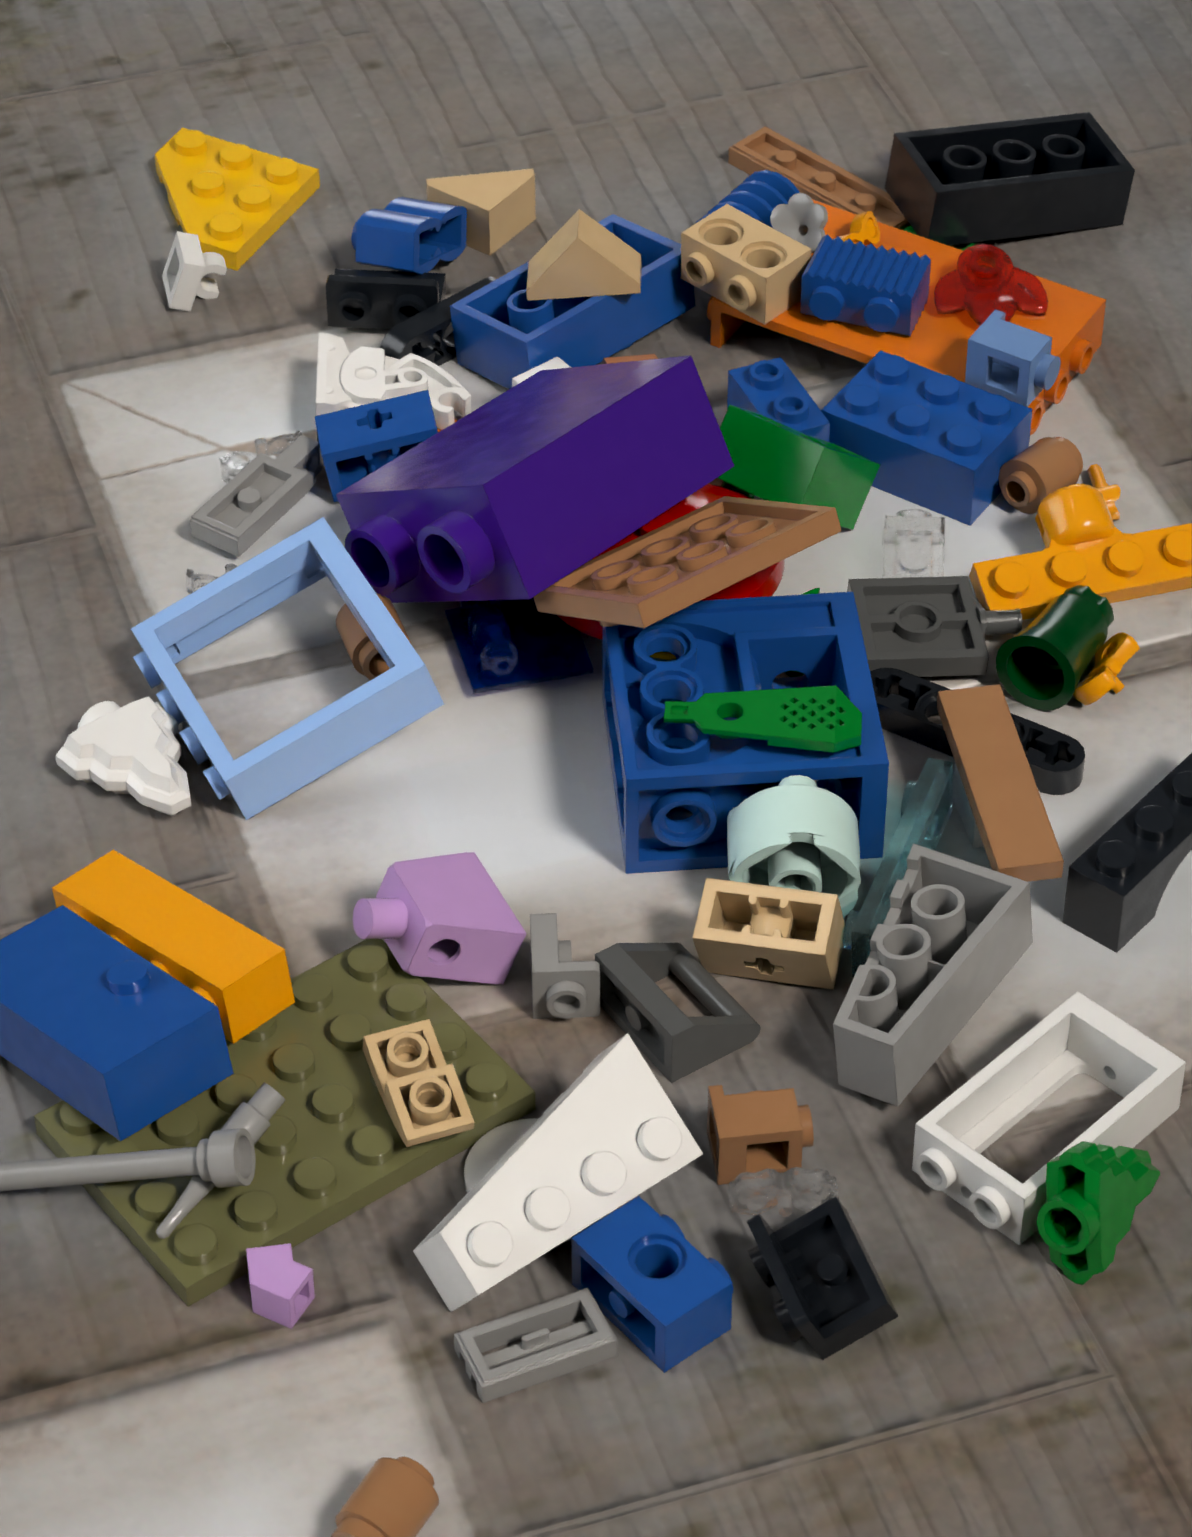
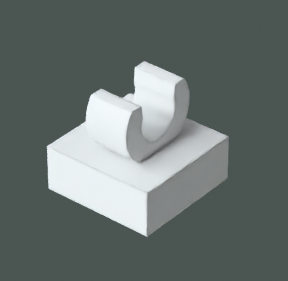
M176 232L162 274L169 308L191 311L196 295L203 299L218 298L219 290L216 280L203 277L209 273L225 275L227 272L225 259L216 252L202 253L199 237L196 234Z

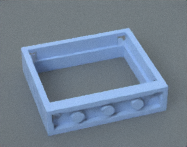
M324 517L131 628L143 650L133 656L145 679L151 689L161 683L164 685L165 689L158 692L156 696L165 711L176 719L177 724L186 721L189 727L180 731L179 734L196 763L199 765L208 759L213 766L204 770L203 773L216 796L220 800L230 794L246 820L444 705L426 665ZM327 576L390 669L234 760L175 664Z

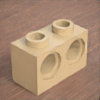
M725 204L681 232L682 280L764 325L801 301L802 274L811 259V248L728 204Z

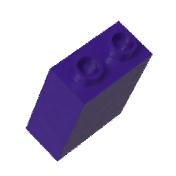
M689 355L541 370L337 493L336 496L351 529L345 539V549L373 590L381 596L389 598L392 603L531 599L733 468L734 463L693 358Z

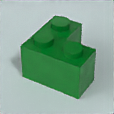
M729 404L720 430L734 467L717 477L723 480L721 487L737 491L752 499L757 496L767 501L835 507L840 526L853 530L881 464L834 443L805 435L759 413Z

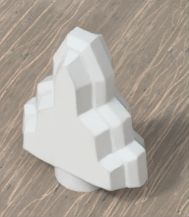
M149 696L133 701L123 707H120L113 701H103L95 704L82 716L78 729L68 735L64 746L56 754L57 765L75 780H82L85 783L95 782L104 790L112 791L115 794H131L139 803L153 808L155 811L174 817L178 812L191 806L187 772L177 763L182 754L181 744L174 736L178 732L177 721L165 711L160 702L154 703Z

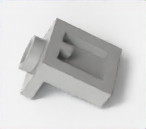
M557 913L530 914L533 1019H567L598 1016L600 1014V964L597 961H572L571 940L558 941Z

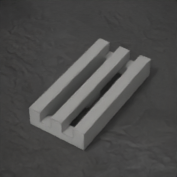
M585 1288L455 1333L454 1350L459 1360L464 1359L466 1373L471 1382H476L477 1394L481 1402L485 1403L616 1357L617 1338L590 1290ZM583 1317L586 1318V1320L549 1333V1329L578 1320ZM522 1339L521 1343L515 1344L513 1346L495 1351L484 1356H482L481 1354L483 1352Z

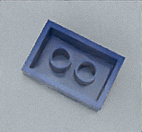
M881 350L821 410L830 422L829 442L881 464L872 487L969 526L1001 493L999 486L1001 467L1027 449L1030 441L1031 408Z

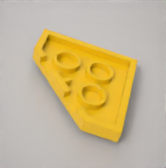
M182 127L155 153L156 172L161 184L164 183L168 193V202L177 224L181 225L183 232L198 235L202 253L216 252L221 254L225 259L226 267L236 271L320 187L319 169L298 163L290 158H281L258 151L244 144H236L209 136L198 130Z

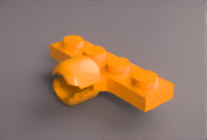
M1072 484L1050 493L1042 499L1035 521L1045 545L1044 550L973 563L969 574L977 600L985 610H1015L1019 608L1021 610L1020 613H1022V620L1038 617L1055 597L1062 595L1068 588L1077 585L1090 587L1097 595L1106 597L1109 603L1192 588V523L1134 534L1122 533L1115 527L1101 492L1091 485Z

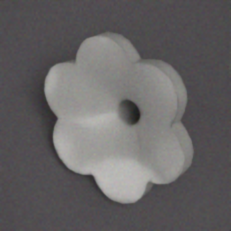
M796 193L791 196L787 204H779L772 210L770 222L773 229L811 248V253L815 252L822 237L825 236L824 227L828 221V212L824 206L813 203V200L807 194Z

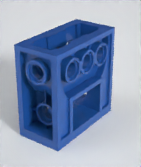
M853 591L701 600L645 628L621 624L611 627L602 626V701L626 874L728 867L727 816L729 811L751 795L764 789L778 786L781 780L793 775H802L818 780L815 782L817 787L838 795L852 808L858 821L860 859L883 858L889 760ZM656 652H669L675 655L676 660L669 662L657 661L650 656ZM790 670L804 673V676L776 678L777 675ZM835 685L862 713L861 745L835 753L769 746L767 740L749 738L724 739L717 735L702 733L695 724L664 723L665 701L696 702L705 693ZM727 717V718H723V719H725V720H736L737 718ZM673 808H684L693 813L692 816L683 820H671L666 817V814Z

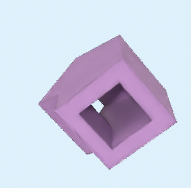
M291 1243L246 1249L253 1313L292 1329L315 1298L313 1269L293 1261Z

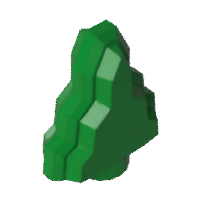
M1081 1141L1047 1163V1202L1038 1212V1231L1044 1242L1049 1246L1050 1260L1062 1269L1064 1275L1075 1284L1083 1285L1093 1275L1104 1272L1114 1261L1116 1246L1129 1232L1136 1206L1151 1193L1160 1176V1171L1151 1164L1148 1151L1118 1146L1113 1149L1112 1146L1096 1145L1095 1143Z

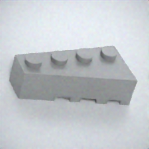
M913 843L907 857V871L903 880L896 881L890 895V909L883 924H877L870 939L871 951L865 965H859L833 1023L839 1085L897 1107L902 1103L1033 943L1030 882Z

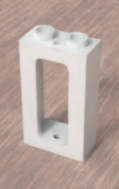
M1077 991L916 1123L912 1170L929 1187L944 1192L971 1211L983 1225L990 1229L998 1230L1020 1246L1038 1230V1212L1047 1202V1164L1027 1181L1021 1183L982 1156L981 1153L1077 1074L1092 1076L1122 1096L1123 1099L1054 1158L1062 1155L1066 1150L1081 1141L1095 1143L1096 1145L1112 1146L1113 1149L1118 1146L1134 1148L1179 1109L1186 1061Z

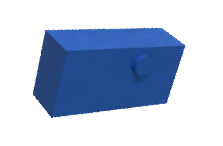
M615 214L606 217L598 223L641 254V293L527 301L528 261L450 305L457 364L507 389H511L512 378L555 357H559L570 367L596 365L603 361V358H608L618 351L630 347L635 341L696 306L694 286L681 279V244Z
M64 905L0 940V1055L119 1141L126 1139L234 1074L218 1006Z

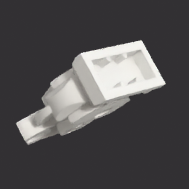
M319 333L316 416L425 390L429 392L438 429L443 430L454 423V411L459 412L462 417L471 413L470 393L452 375L433 362L413 353L401 359L385 356V349L361 346L352 353H349L342 337L329 333Z

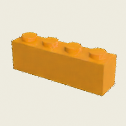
M114 849L52 887L56 908L64 905L218 1006L225 1039L233 1044L295 1003L284 948Z

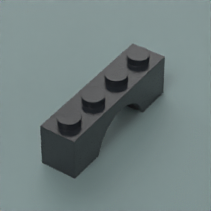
M1192 753L1069 866L1063 923L1116 953L1155 917L1158 905L1170 879L1183 859L1192 850Z

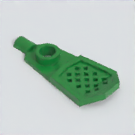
M835 685L705 693L696 702L665 701L664 723L695 724L702 733L717 735L724 739L749 738L767 740L769 746L835 753L861 745L862 713ZM734 717V718H737V719H736V720H725V719H723V718Z

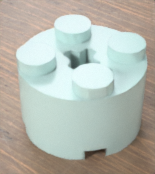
M793 775L781 780L778 786L767 788L751 795L729 811L727 816L729 881L838 894L843 918L854 908L858 900V889L861 884L858 821L852 808L842 798L828 790L817 787L815 781L807 776Z

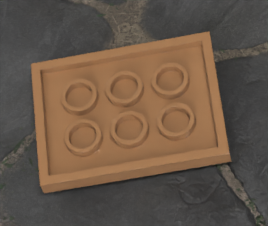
M724 496L588 561L533 598L538 612L599 621L603 627L621 624L645 628L841 532L842 529L835 507Z

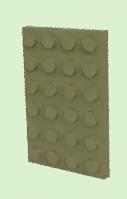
M366 939L292 978L294 1004L234 1044L226 1040L234 1074L126 1139L119 1141L63 1100L34 1115L37 1135L57 1158L197 1147L201 1139L209 1138L213 1131L220 1130L242 1102L247 1103L264 1082L285 1098L286 1101L269 1120L271 1126L254 1145L256 1166L251 1184L248 1186L225 1188L215 1186L179 1223L169 1237L165 1239L158 1238L156 1234L157 1227L172 1210L192 1176L82 1185L188 1307L247 1274L246 1249L291 1243V1248L473 1146L490 1130L502 1124L519 1120L536 1110L535 1091L421 977L412 976L403 971L388 945L382 939ZM430 1019L446 1065L453 1063L475 1122L474 1129L406 1147L389 1116L363 1052V1036Z

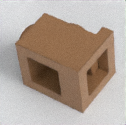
M722 1085L708 1086L707 1135L718 1185L801 1176L802 1147L813 1146L814 1134L809 1105H797L794 1088L769 1091L757 1090L748 1093L724 1095Z

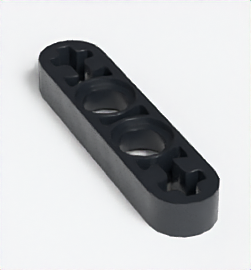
M879 668L870 671L882 729L953 757L943 725L928 720L930 716L939 715L937 710L938 691L951 689L895 668ZM1011 713L1025 754L1028 751L1026 757L1039 792L1050 795H1064L1078 788L1083 779L1085 751L1080 742L1069 735Z

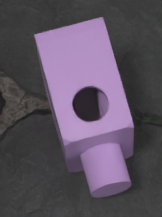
M475 852L395 862L388 867L376 897L358 900L353 911V927L357 936L361 939H384L401 969L412 976L495 985L504 984L527 934Z

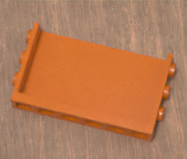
M813 200V203L824 206L828 212V221L824 227L825 235L828 234L833 239L850 233L851 223L857 214ZM878 221L880 240L874 245L876 249L883 245L887 251L894 248L898 253L905 250L908 255L916 252L919 257L926 254L931 259L928 301L925 304L924 311L921 313V317L918 318V323L915 324V328L912 330L911 337L890 332H878L871 328L833 320L826 321L818 317L801 314V301L764 325L713 296L709 300L707 318L711 321L710 345L721 348L742 324L747 321L865 364L881 350L900 356L907 361L938 373L952 376L964 383L968 339L995 309L1005 312V321L1052 337L1051 355L1059 357L1061 361L1060 370L1053 386L1049 390L1043 389L1028 406L1032 409L1030 435L1035 433L1043 414L1052 403H1060L1066 393L1068 384L1076 374H1083L1088 369L1093 354L1102 344L1106 299Z

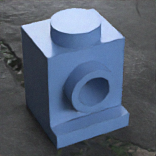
M995 309L968 339L965 383L992 394L1001 395L1008 400L1028 407L1043 389L1049 390L1055 383L1060 370V358L1051 355L1052 337L1005 321L1006 313Z

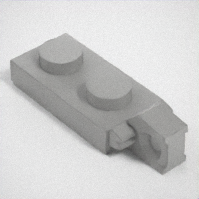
M300 435L277 457L260 453L191 516V535L240 557L302 499L315 484V477L323 469L322 464H320L319 442Z

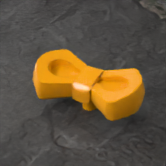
M1123 632L1109 638L1095 654L1094 668L1077 685L1073 696L1083 705H1090L1103 697L1111 689L1115 694L1120 692L1125 685L1118 679L1117 675L1123 665L1140 649L1136 640Z

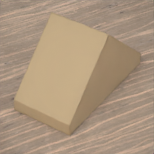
M534 169L426 179L427 201L465 207L467 209L466 246L489 256L536 219Z
M579 209L529 261L526 288L527 301L641 293V254Z

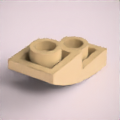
M430 1019L363 1036V1052L389 1116L406 1147L474 1129L475 1122L453 1063L446 1065Z

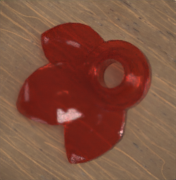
M987 244L973 245L965 249L958 258L956 269L941 277L934 290V302L938 314L958 313L966 309L979 326L995 309L1005 312V321L1011 322L1016 310L1032 316H1045L1048 308L1047 293L1042 283L1033 274L1014 267L1010 257L1003 250Z

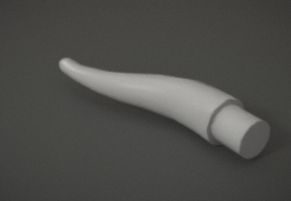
M264 1082L247 1103L242 1102L220 1130L245 1128L251 1135L255 1145L271 1126L269 1120L286 1100L278 1091ZM200 1175L192 1176L172 1210L157 1227L156 1234L158 1238L165 1239L169 1237L179 1223L215 1187L212 1181L205 1182L201 1179Z

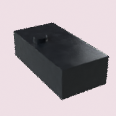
M1085 112L894 133L885 189L917 235L945 245H955L1123 225L1135 169L1092 114Z

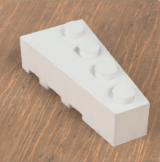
M628 1033L601 1052L583 1070V1073L547 1108L539 1120L521 1139L511 1146L487 1175L462 1198L413 1250L450 1312H453L703 1155V1152Z

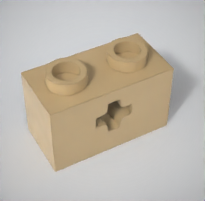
M706 878L692 938L700 963L709 973L834 989L846 926L838 894Z

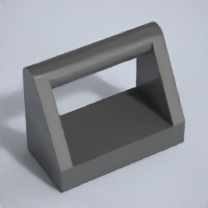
M616 943L595 954V961L600 964L601 1008L626 1034L630 1035L633 1042L671 1083L751 1043L760 1033V1025L681 943ZM674 974L713 1016L687 1017L655 982Z

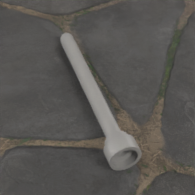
M245 1128L215 1130L209 1138L201 1139L197 1147L0 1163V1191L200 1175L201 1179L205 1182L212 1181L218 1188L248 1186L251 1184L255 1174V1148L249 1132Z

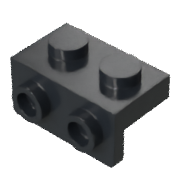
M335 269L334 275H329L326 281L328 326L391 329L402 321L444 300L446 295V274Z
M836 1196L775 1232L760 1214L747 1220L757 1243L755 1247L748 1250V1254L764 1283L769 1288L777 1286L782 1299L775 1302L773 1308L784 1330L793 1342L804 1337L822 1360L899 1317L846 1208Z

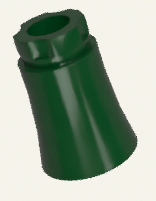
M1077 585L1068 588L1062 595L1055 597L1025 629L1004 642L996 656V670L1000 682L1006 691L1023 705L1037 710L1050 711L1066 705L1072 698L1081 675L1089 662L1106 641L1108 627L1114 620L1113 608L1107 598L1097 595L1088 586Z

